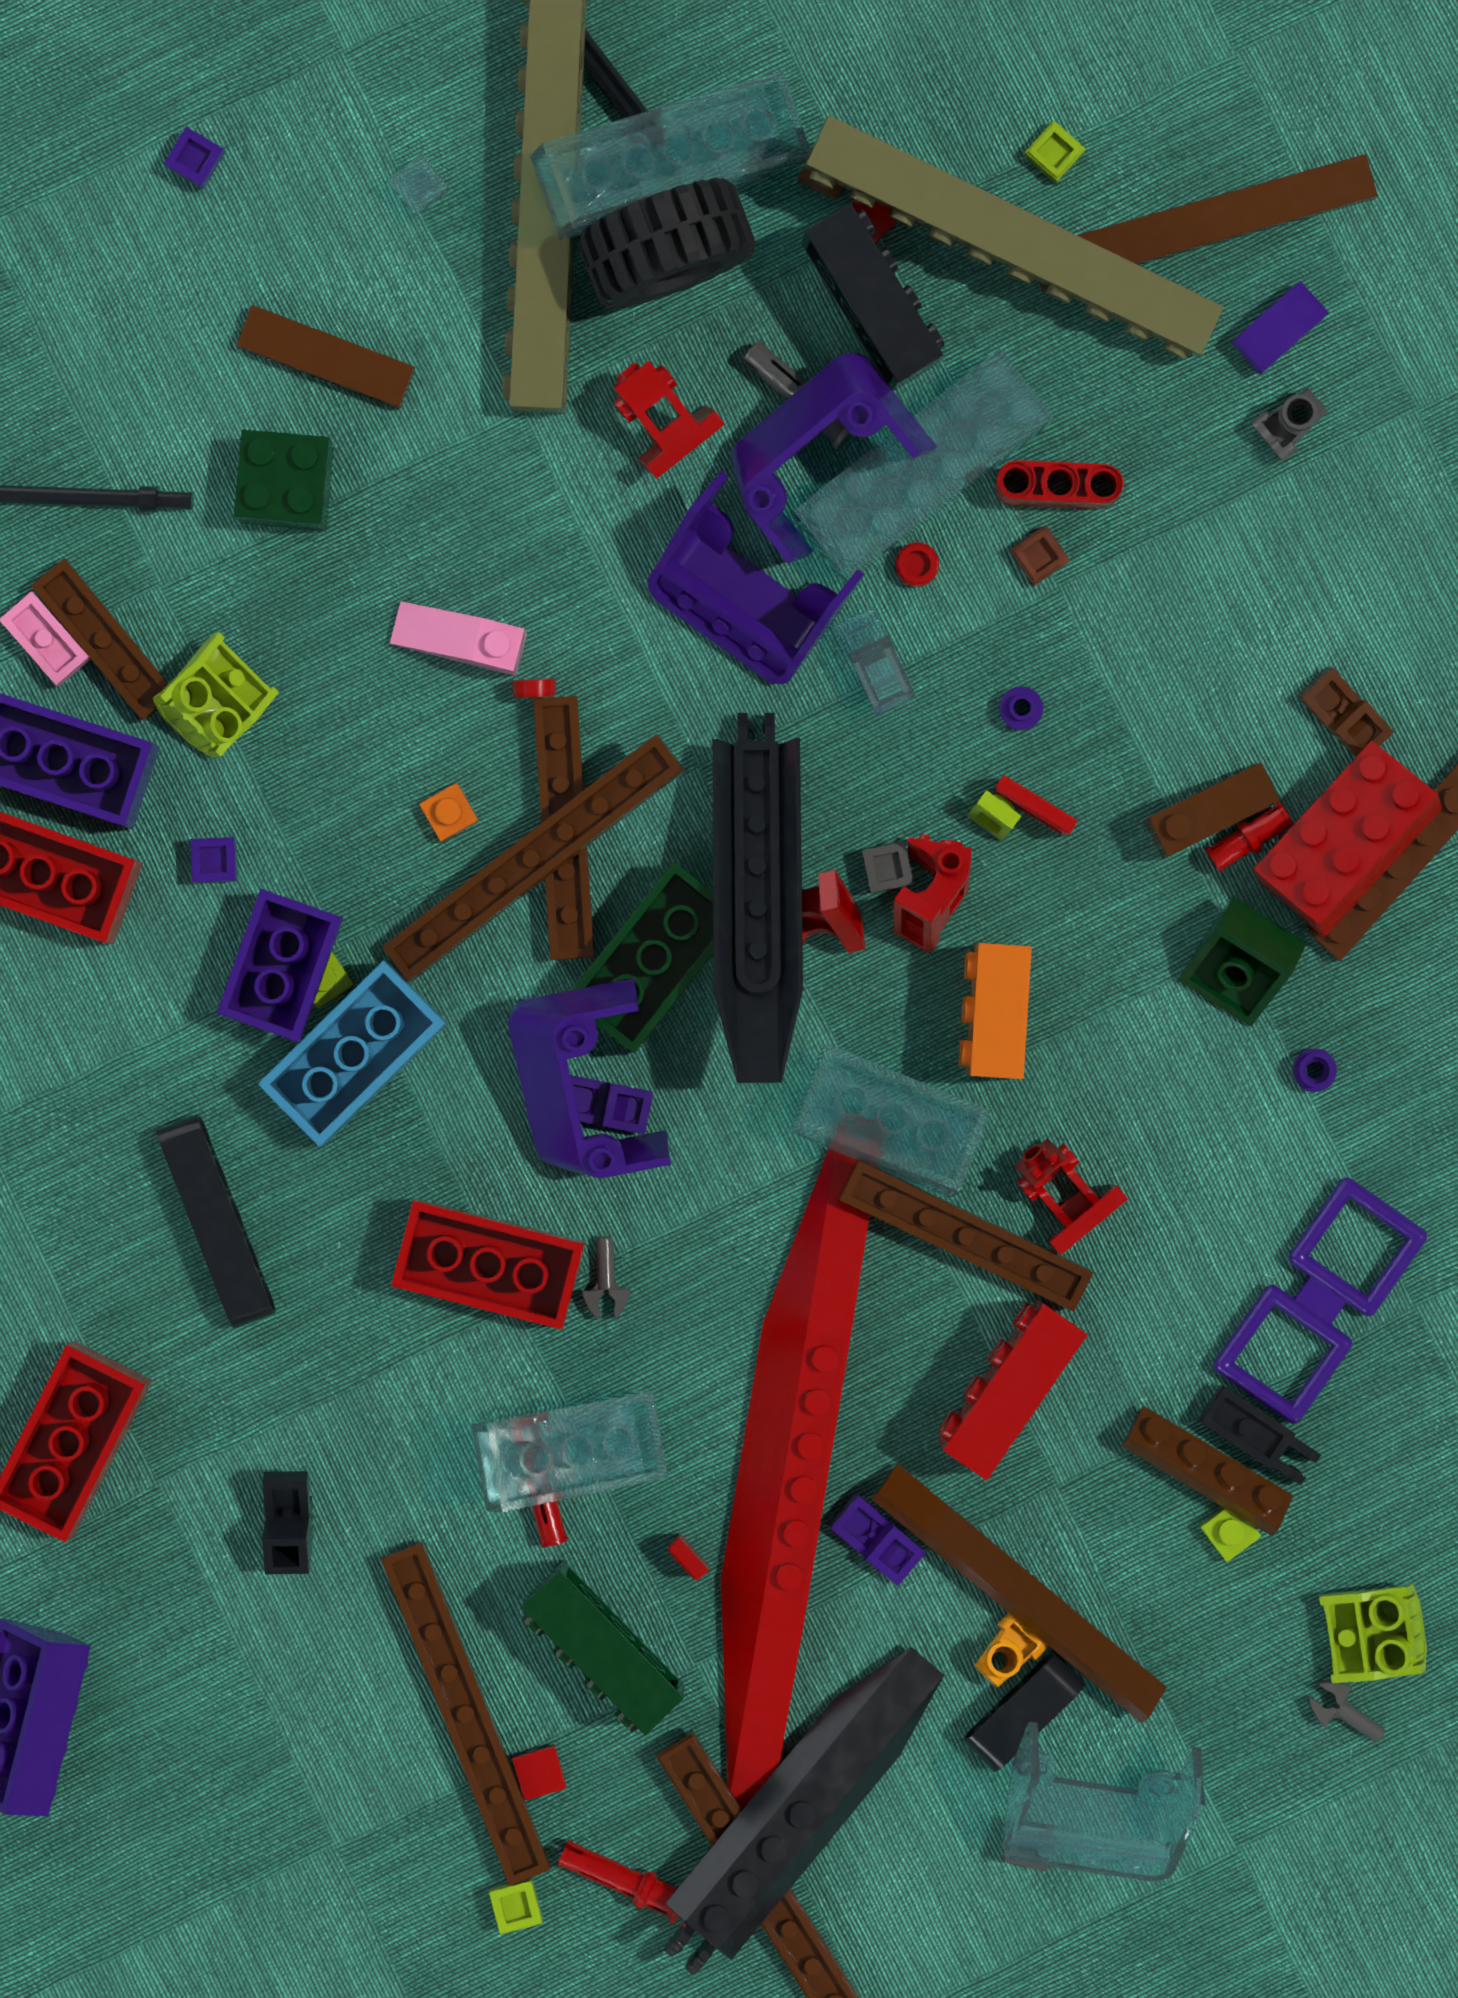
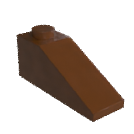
M1258 763L1143 821L1162 859L1280 802V799L1262 763Z

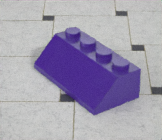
M0 1618V1812L5 1815L49 1817L52 1800L57 1790L56 1784L62 1760L67 1750V1740L73 1716L78 1706V1696L84 1672L88 1666L91 1645L66 1633Z

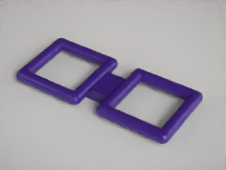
M1348 1177L1341 1179L1288 1255L1289 1262L1308 1276L1294 1297L1276 1285L1266 1286L1214 1360L1213 1367L1215 1371L1291 1424L1300 1422L1352 1347L1351 1338L1334 1327L1332 1322L1346 1303L1364 1316H1373L1426 1242V1231L1353 1179ZM1348 1199L1357 1203L1406 1238L1367 1295L1309 1256ZM1274 1306L1331 1345L1292 1402H1289L1234 1363Z

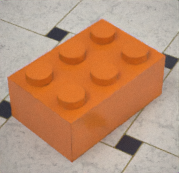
M978 943L973 946V952L965 953L963 978L971 980L970 996L962 997L961 1023H968V1039L960 1040L958 1052V1066L966 1067L965 1076L1024 1079L1032 946Z

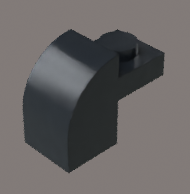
M308 1471L264 1472L262 1484L265 1523L262 1545L265 1575L309 1574L313 1540V1504L309 1491Z

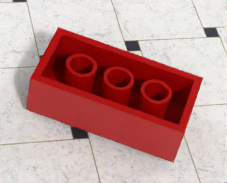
M1371 741L1253 869L1259 884L1325 938L1442 810L1439 795L1374 741Z
M0 812V906L114 945L143 863Z
M415 1199L412 1202L391 1286L562 1330L565 1326L586 1242Z
M1038 1299L1033 1306L1027 1302L1023 1305L1012 1322L1017 1328L1008 1342L1002 1338L998 1341L987 1358L992 1365L983 1378L977 1374L973 1377L962 1394L966 1402L957 1414L951 1410L937 1430L940 1433L941 1439L938 1442L942 1450L986 1481L1088 1335Z
M76 1341L67 1344L0 1476V1510L65 1543L72 1539L88 1511L153 1380Z

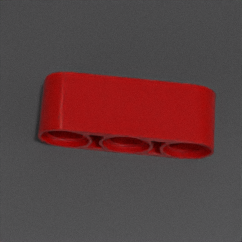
M1016 460L1003 465L995 479L994 489L999 500L1011 506L1105 509L1113 505L1122 493L1124 482L1120 471L1108 464ZM1010 473L1020 474L1026 480V490L1017 494L1009 492L1004 486V477ZM1052 475L1064 476L1070 484V491L1065 495L1052 493L1047 485L1048 478ZM1099 476L1109 479L1113 484V494L1108 497L1096 495L1091 489L1092 479Z

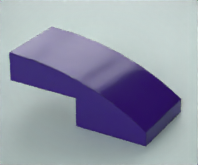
M1299 281L1239 334L1231 344L1256 372L1261 375L1296 342L1320 323L1329 312L1307 287Z
M570 1075L580 1122L645 1135L653 1091Z
M856 1491L852 1493L827 1523L832 1531L862 1554L869 1563L897 1586L926 1554L925 1550Z

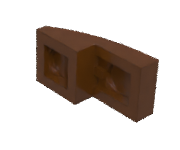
M1327 667L1297 696L1327 730L1355 757L1371 741L1380 746L1394 733L1368 701L1361 699L1333 667Z

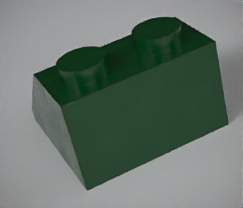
M1233 896L1209 928L1180 974L1178 981L1251 1027L1293 974L1307 943Z

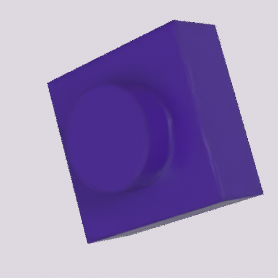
M185 127L164 165L166 168L204 189L226 152L219 145L192 129Z
M235 837L190 839L192 883L238 881Z

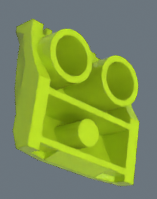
M220 632L214 633L207 639L181 672L160 693L153 697L160 716L191 746L213 759L221 757L258 720L279 693L274 686L269 687L223 642L225 637Z
M1413 1584L1374 1590L1336 1592L1319 1596L1320 1605L1324 1607L1332 1655V1683L1375 1681L1392 1677L1417 1675L1426 1671L1427 1643L1422 1609Z

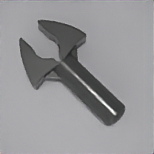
M600 1236L596 1239L597 1284L592 1290H583L582 1294L588 1308L599 1320V1299L604 1295V1290H608L609 1295L615 1301L614 1316L617 1319L626 1306L631 1289H621L615 1283L613 1238L610 1236Z
M1331 1680L1316 1681L1319 1686L1333 1693L1334 1701L1337 1703L1336 1706H1323L1317 1700L1307 1695L1312 1712L1324 1727H1327L1330 1719L1340 1718L1372 1741L1378 1742L1382 1739L1385 1728L1349 1704L1347 1694L1352 1690L1349 1684L1332 1683Z

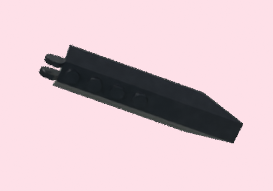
M738 713V742H734L733 745L718 739H712L714 994L737 1084L782 1083L803 994L800 738L778 744V741H775V713H765L763 718L765 742H748L750 719L747 717V713Z
M910 1647L832 1700L665 1902L684 1920L683 1924L665 1945L664 1951L673 1957L679 1953L696 1930L705 1940L691 1954L685 1965V1969L692 1975L697 1973L709 1960L715 1948L730 1960L734 1958L901 1755L944 1677L937 1668L914 1648Z

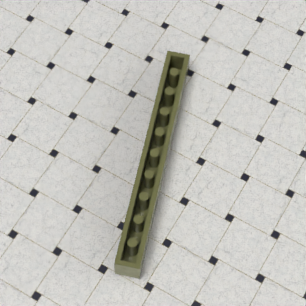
M523 0V5H529V22L521 23L520 45L521 49H527L526 66L519 67L518 91L519 93H525L524 110H517L516 136L523 137L522 154H515L514 180L521 181L520 198H513L511 210L512 224L518 225V242H511L509 250L510 268H516L515 286H508L507 310L508 312H514L513 330L507 329L505 334V355L512 356L511 373H504L503 399L510 400L509 406L514 411L566 413L587 0Z
M830 115L825 119L803 166L804 169L811 172L809 179L831 190H833L835 184L850 190L849 198L854 202L870 209L873 208L875 203L891 210L888 216L890 219L910 228L916 222L930 229L928 237L946 246L952 247L954 241L970 248L967 255L974 260L989 266L995 260L1009 267L1006 274L1028 285L1034 279L1048 286L1046 294L1069 304L1072 298L1087 305L1085 309L1087 314L1104 322H1109L1110 318L1113 317L1126 324L1124 328L1126 333L1144 341H1148L1149 337L1152 336L1165 343L1164 351L1180 359L1186 360L1188 355H1202L1224 309V306Z

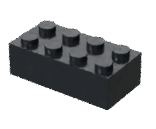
M850 203L806 230L801 245L879 373L891 389L896 391L936 366L943 357L940 348L945 346L936 327L932 323L926 326L918 314L917 310L922 308L915 292L909 285L903 288L896 278L894 272L899 269L886 247L879 250L871 235L875 233V228L865 211L861 209L856 212Z

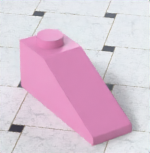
M400 601L390 644L517 676L527 633L524 628L493 620Z

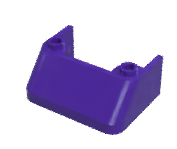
M852 352L836 357L738 441L731 452L732 468L746 511L788 564L807 557L814 550L783 512L787 503V493L784 485L774 474V471L835 419H838L849 433L858 437L873 435L887 425L913 459L929 454L937 448L877 369L862 354Z
M721 471L689 508L649 576L648 589L657 602L762 678L774 684H785L794 676L837 617L864 576V573L857 569L838 594L819 583L806 585L798 596L793 594L728 547L734 535L733 523L722 510L713 505L715 498L729 477Z
M634 978L526 999L518 1002L509 1013V1033L536 1153L548 1165L596 1178H607L671 1165L666 1130L619 1140L607 1134L583 1137L567 1059L586 1055L595 1047L598 1038L595 1019L639 1011Z

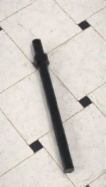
M0 485V503L139 508V512L158 513L159 508L192 510L194 505L193 492L159 491L157 486H140L139 490Z

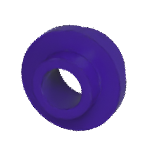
M1014 687L1007 691L1001 699L999 706L1000 716L1004 723L1012 729H1030L1042 717V699L1036 691L1029 687ZM1024 700L1029 704L1030 711L1027 715L1019 716L1015 713L1013 706L1016 701Z
M1308 1049L1296 1057L1292 1073L1295 1082L1302 1089L1309 1092H1320L1332 1085L1336 1078L1337 1067L1335 1060L1328 1052L1321 1049ZM1311 1062H1317L1321 1066V1074L1316 1079L1310 1078L1306 1072L1307 1066Z

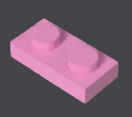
M32 591L0 618V622L58 687L91 660L72 635Z

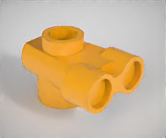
M1007 1613L997 1624L1000 1631L974 1665L975 1669L997 1688L1009 1677L1015 1675L1030 1658L1036 1661L1049 1647L1010 1613ZM996 1652L1002 1653L1006 1658V1664L1002 1669H996L992 1664V1656Z

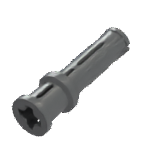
M760 340L751 347L742 360L745 365L755 371L786 400L807 383ZM835 419L821 431L832 441L831 447L835 451L840 450L853 436L838 419Z

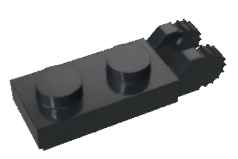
M1223 1384L1219 1386L1197 1419L1269 1469L1275 1468L1300 1486L1306 1479L1302 1472L1294 1466L1287 1465L1279 1460L1288 1445L1296 1449L1298 1454L1308 1461L1316 1463L1321 1454L1294 1437L1296 1434Z

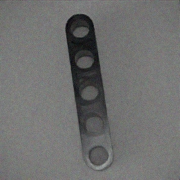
M196 1114L158 1129L157 1135L162 1151L230 1324L234 1329L275 1314L276 1309L270 1290L201 1116Z

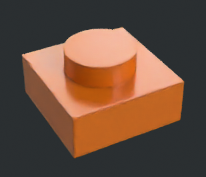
M458 783L451 785L419 804L441 843L479 822Z

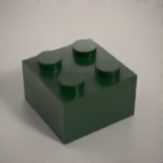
M242 429L234 508L236 520L240 524L327 531L334 444L331 439L324 436Z

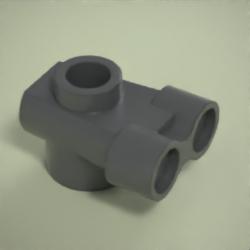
M1307 387L1300 393L1288 398L1284 404L1271 413H1268L1265 409L1250 423L1281 461L1284 462L1298 450L1295 444L1328 411ZM1298 407H1305L1310 413L1308 420L1303 423H1298L1293 419V412Z

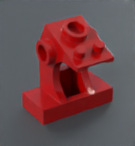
M650 361L646 362L643 366L638 365L636 362L617 377L618 382L614 385L617 400L613 404L628 423L636 418L652 440L654 445L637 459L645 470L656 479L725 425L716 411L707 405H703L691 415L672 390L677 386V383L662 364L655 368ZM664 397L677 417L658 430L645 411Z
M920 834L919 839L908 838V858L928 870L934 880L926 890L919 893H914L906 887H902L894 899V933L931 954L940 941V932L968 893L972 848L965 847L962 843L955 840L930 841L928 834Z
M835 870L819 873V886L802 890L803 945L808 936L816 933H828L835 936L848 953L865 950L863 914Z
M1047 1138L1042 1143L1028 1148L1022 1155L1021 1160L1014 1165L1022 1176L1016 1183L1032 1202L1039 1197L1063 1225L1047 1239L1053 1249L1062 1255L1126 1202L1128 1198L1114 1184L1097 1197L1074 1170L1080 1162L1064 1143L1056 1147ZM1063 1171L1078 1191L1059 1206L1043 1186Z

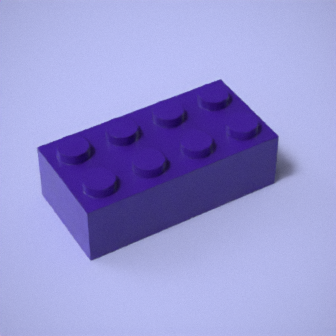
M0 693V786L133 829L160 747L152 742Z

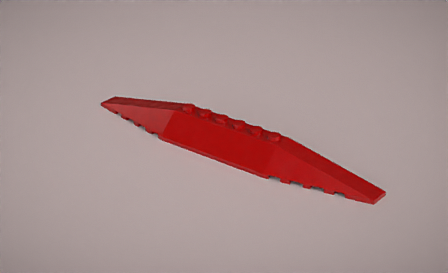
M840 1116L762 1325L721 1575L727 1783L741 1807H745L780 1764L870 1214L840 1201L838 1196L857 1158L877 1167L884 1122Z

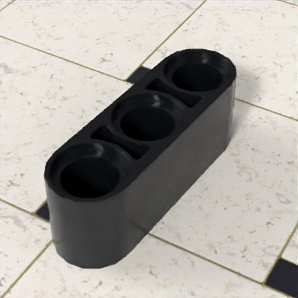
M1051 1652L968 1731L963 1741L993 1772H996L1004 1767L1080 1693L1085 1683L1055 1652Z

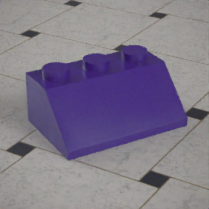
M260 889L217 1014L300 1043L343 917Z

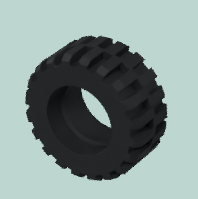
M712 178L707 181L699 180L691 184H683L664 192L652 194L650 197L637 200L624 208L607 214L606 217L596 220L591 226L586 227L582 231L578 247L598 301L607 308L617 309L648 303L658 298L661 299L711 280L721 273H726L753 255L756 241L736 187L727 179Z

